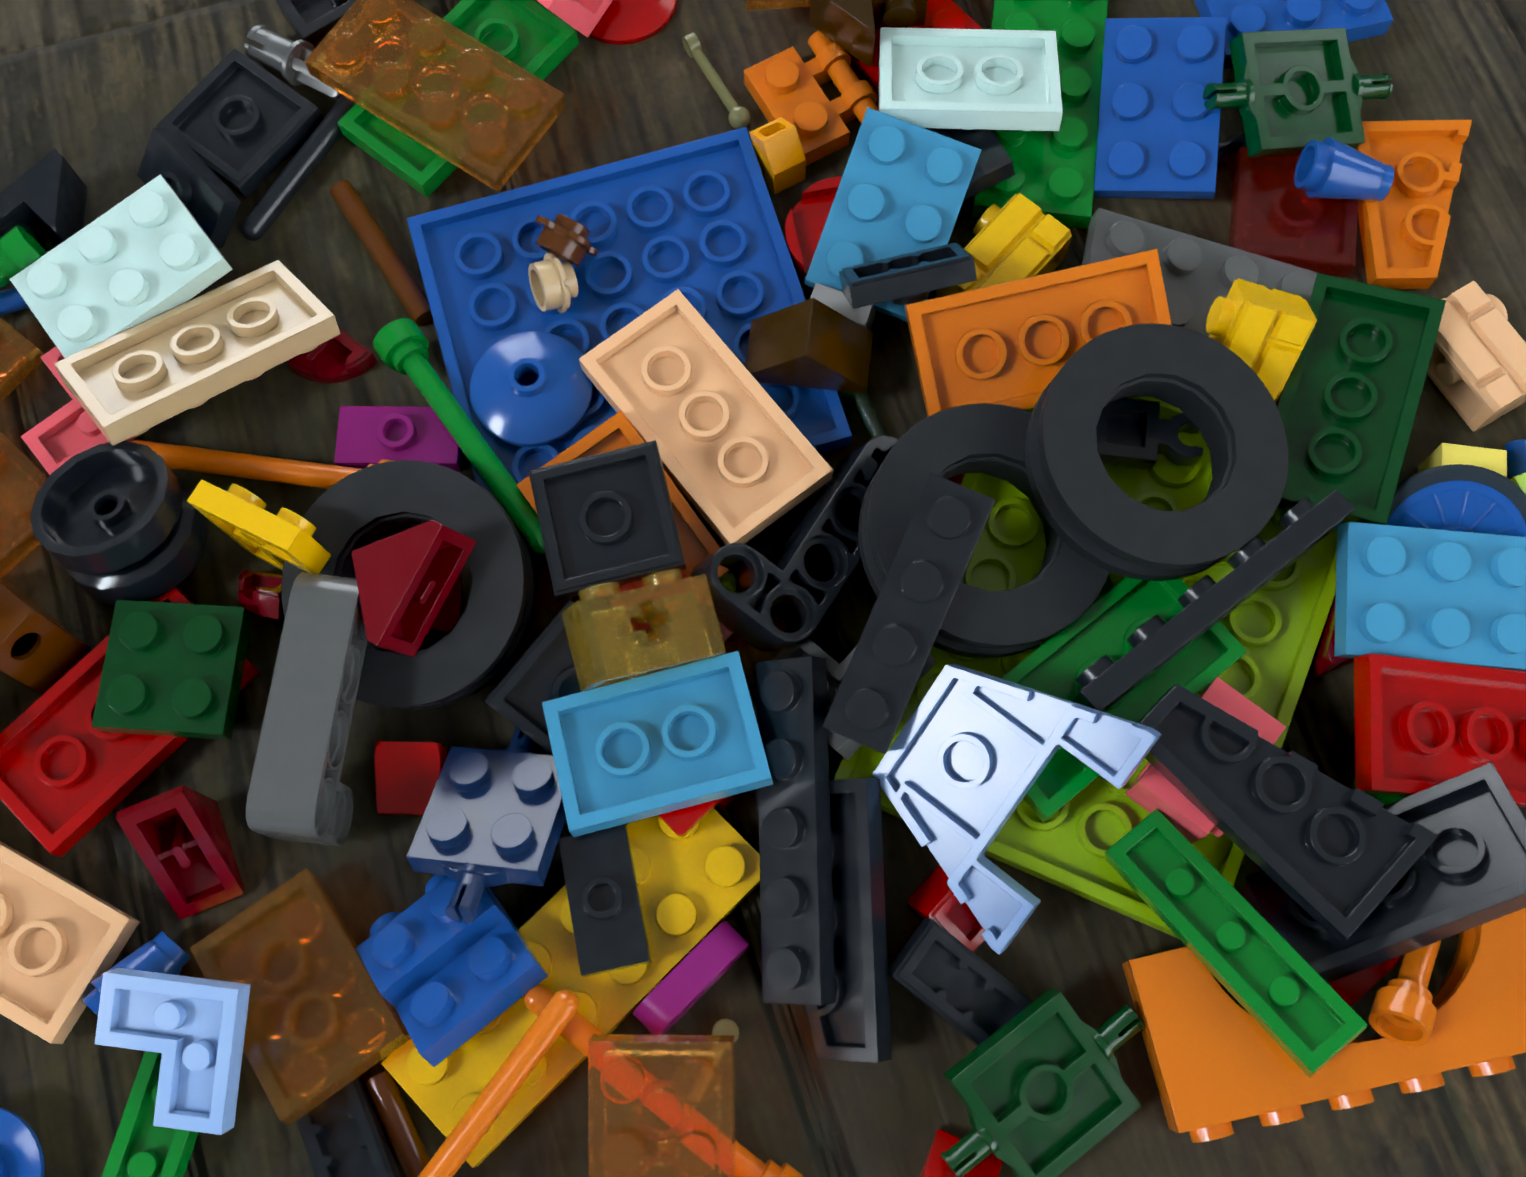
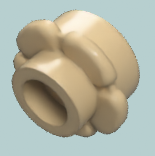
M546 253L543 261L529 264L528 276L530 287L538 308L542 312L557 309L560 313L566 312L570 307L571 298L578 296V282L572 265L568 261L560 262L553 253Z

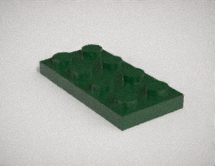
M1317 273L1309 300V306L1317 318V322L1284 386L1278 406L1287 437L1288 473L1285 488L1277 508L1289 511L1306 497H1309L1316 505L1337 489L1355 508L1341 524L1347 522L1387 524L1446 300Z

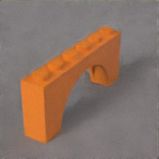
M1526 908L1459 933L1457 950L1452 965L1444 981L1432 996V1003L1437 1009V1015L1430 1040L1426 1044L1421 1046L1402 1045L1388 1040L1380 1034L1353 1040L1311 1078L1302 1071L1248 1012L1229 997L1211 972L1187 946L1122 963L1135 1012L1138 1015V1020L1142 1021L1145 1027L1141 1032L1169 1130L1177 1133L1189 1131L1192 1143L1206 1142L1233 1135L1234 1130L1231 1121L1256 1115L1259 1116L1262 1127L1300 1120L1304 1118L1301 1105L1328 1099L1331 1110H1342L1369 1104L1375 1101L1371 1091L1372 1088L1398 1083L1401 1094L1438 1088L1445 1085L1441 1072L1468 1066L1471 1077H1483L1516 1069L1512 1056L1526 1053Z

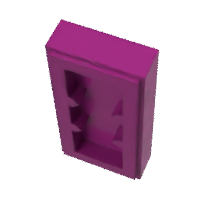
M340 406L334 459L336 465L363 469L369 464H378L381 459L396 461L413 460L435 463L461 472L463 451L431 407Z

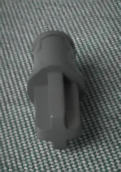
M262 24L254 26L247 34V38L265 47L259 49L249 43H245L246 56L255 62H260L281 72L285 81L294 86L305 84L334 99H339L353 82L350 78V69L317 53L313 44L304 39L294 42Z

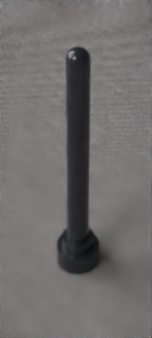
M391 13L377 30L379 39L375 43L376 53L243 220L240 230L244 238L250 241H257L263 237L342 136L337 122L425 37L422 31L409 19L398 13Z

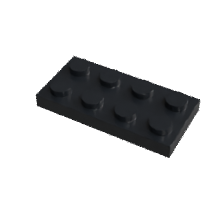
M1492 762L1382 807L1408 823L1417 822L1439 836L1347 940H1336L1254 861L1240 865L1234 882L1235 889L1327 983L1526 908V819Z

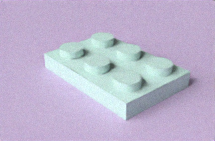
M880 27L879 112L922 128L1059 131L1063 109L1056 31Z
M160 174L10 278V281L63 357L67 358L186 303L233 269L172 187Z

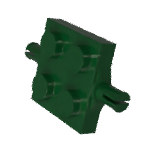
M1345 28L1242 32L1229 42L1235 82L1207 84L1203 92V99H1209L1204 103L1208 110L1235 107L1239 109L1249 158L1301 154L1309 141L1317 140L1322 142L1327 137H1331L1354 149L1365 143L1360 115L1362 100L1387 99L1392 93L1393 83L1386 84L1392 80V77L1387 73L1378 75H1360L1350 57Z
M1050 988L946 1071L943 1075L965 1104L970 1124L973 1127V1130L945 1153L940 1154L956 1177H963L992 1153L998 1159L1005 1162L1016 1177H1057L1139 1109L1141 1105L1121 1078L1118 1062L1114 1056L1116 1050L1139 1031L1145 1029L1142 1021L1137 1019L1138 1015L1128 1005L1124 1004L1120 1010L1098 1028L1094 1029L1080 1020L1060 991Z

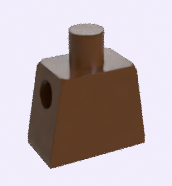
M0 575V670L43 695L70 670L90 647L11 581ZM32 632L37 633V641L30 651L25 652L14 646V643L21 636Z

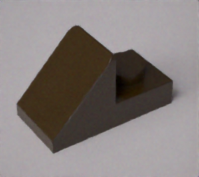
M810 0V25L865 65L873 66L875 29H880V27L908 28L911 26H924L928 0Z

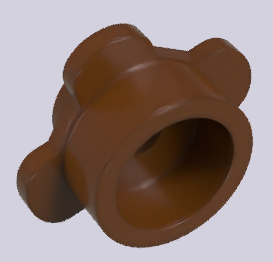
M559 213L554 222L540 215L537 216L535 222L544 227L535 243L541 249L548 253H553L556 258L564 262L568 261L575 267L580 266L586 253L596 257L598 250L592 247L587 240L590 231L586 227Z

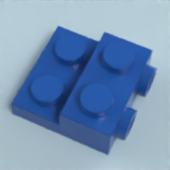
M435 874L426 884L423 897L402 913L390 912L379 917L370 928V938L355 948L379 993L394 1006L419 1054L433 1067L548 977L546 971L489 886L484 889L475 914V920L472 923L466 924L462 918V922L459 923L450 919L445 914V909L449 905L457 881L446 875Z

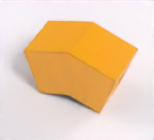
M779 117L749 132L763 178L774 195L805 180L806 158L796 126Z

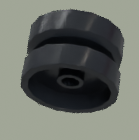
M122 441L114 446L110 443L99 444L71 457L51 473L38 491L30 515L34 537L95 601L115 606L116 599L151 601L170 592L194 570L205 552L209 532L205 516L187 502L190 494L180 486L177 476L164 459L149 446L129 441Z

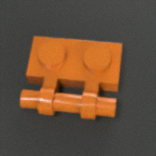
M820 31L813 33L808 40V45L815 54V58L804 63L792 46L743 70L744 85L768 122L782 117L796 126L806 158V166L848 146L850 131L845 124L856 118L862 123L867 107L879 111L876 105L877 94L868 81L860 80L850 66L852 61L850 54ZM830 80L834 82L841 93L840 97L832 101L828 100L820 88V85Z

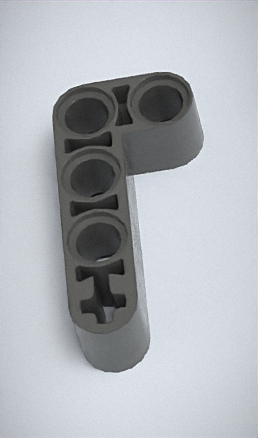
M301 572L293 583L247 796L246 821L248 827L254 832L275 839L331 846H342L348 836L353 817L354 797L351 788L341 783L340 778L368 641L356 578Z

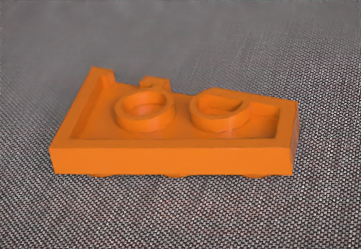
M1472 120L1362 121L1365 143L1355 149L1394 168L1392 186L1382 201L1356 200L1367 284L1395 290L1428 289L1437 279L1451 218L1448 212L1453 189L1459 182L1462 164L1459 163L1463 144L1469 136Z

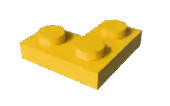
M201 479L187 500L189 504L251 555L283 570L284 561L308 573L320 574L331 557V554L312 538L316 531V527L312 523L284 507L280 509L277 515L264 510L267 504L262 499L237 484L232 483L228 491H225Z

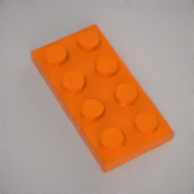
M1157 249L904 306L927 417L939 411L966 404H1001L1022 410L1033 408L1044 389L1068 359L1092 339L1111 330L1135 324L1172 325Z

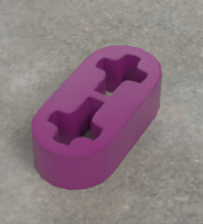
M727 920L722 922L646 996L634 1010L633 1015L656 1039L660 1038L738 961L750 944Z

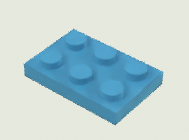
M867 107L804 284L814 288L815 284L818 283L842 291L839 271H842V268L947 245L982 150ZM892 300L874 304L876 311L908 322L904 307L906 305L894 304Z
M1347 522L1337 527L1334 657L1354 658L1372 653L1526 672V537Z
M738 651L542 702L568 829L573 837L773 785Z

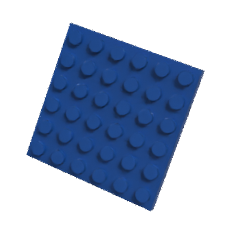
M746 127L407 218L453 396L517 484L529 476L528 471L539 469L617 412L593 384V398L589 411L578 427L564 438L539 447L515 446L497 439L481 425L470 400V381L475 366L483 354L495 343L517 333L531 331L546 332L564 338L573 344L582 355H585L679 289L745 366L752 320L806 301ZM559 213L580 223L590 231L587 240L592 247L598 250L596 257L586 253L579 267L572 265L578 282V296L571 298L570 307L566 312L560 313L557 309L542 312L533 297L528 276L529 264L543 261L544 255L548 253L535 244L544 228L536 223L535 220L540 215L554 222ZM535 373L524 375L517 383L522 386H530L537 381L539 375ZM758 382L819 454L851 445L852 434L837 391ZM472 465L476 483L491 492Z

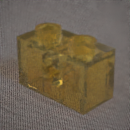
M672 569L642 578V588L620 592L618 582H609L579 591L580 601L575 602L562 613V618L581 692L726 653L706 574L683 579L680 569ZM636 618L638 623L650 622L652 633L647 635L645 630L633 631L631 620Z

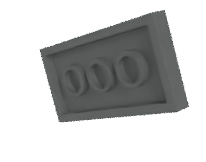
M1098 208L1090 219L1082 265L1157 249L1172 326L1183 327L1207 337L1209 333L1206 332V320L1209 310L1218 296L1227 297L1234 280L1239 278L1263 285L1270 290L1277 289L1301 296L1309 304L1318 273L1102 208Z

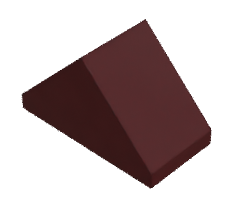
M430 520L351 551L367 640L376 646L414 658L477 541L435 520Z
M182 785L117 812V822L180 920L244 894L242 878L217 801Z

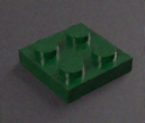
M116 599L92 727L101 732L232 740L253 614L245 607Z

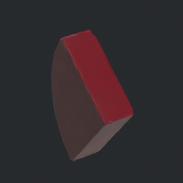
M339 328L340 335L318 345L317 348L308 353L293 357L288 362V365L295 374L307 380L318 383H339L362 375L378 361L370 350Z
M247 569L243 571L238 578L239 604L248 611L273 619L283 617L282 575Z

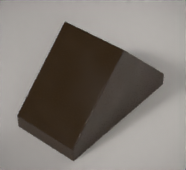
M811 298L752 320L745 367L760 383L866 394L873 333L815 298Z

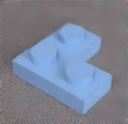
M115 968L103 972L95 1044L162 1053L153 1126L222 1135L234 1128L251 984L125 968Z

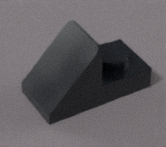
M53 149L0 193V238L16 225H19L37 241L50 231L61 242H64L83 228L87 186L56 149Z

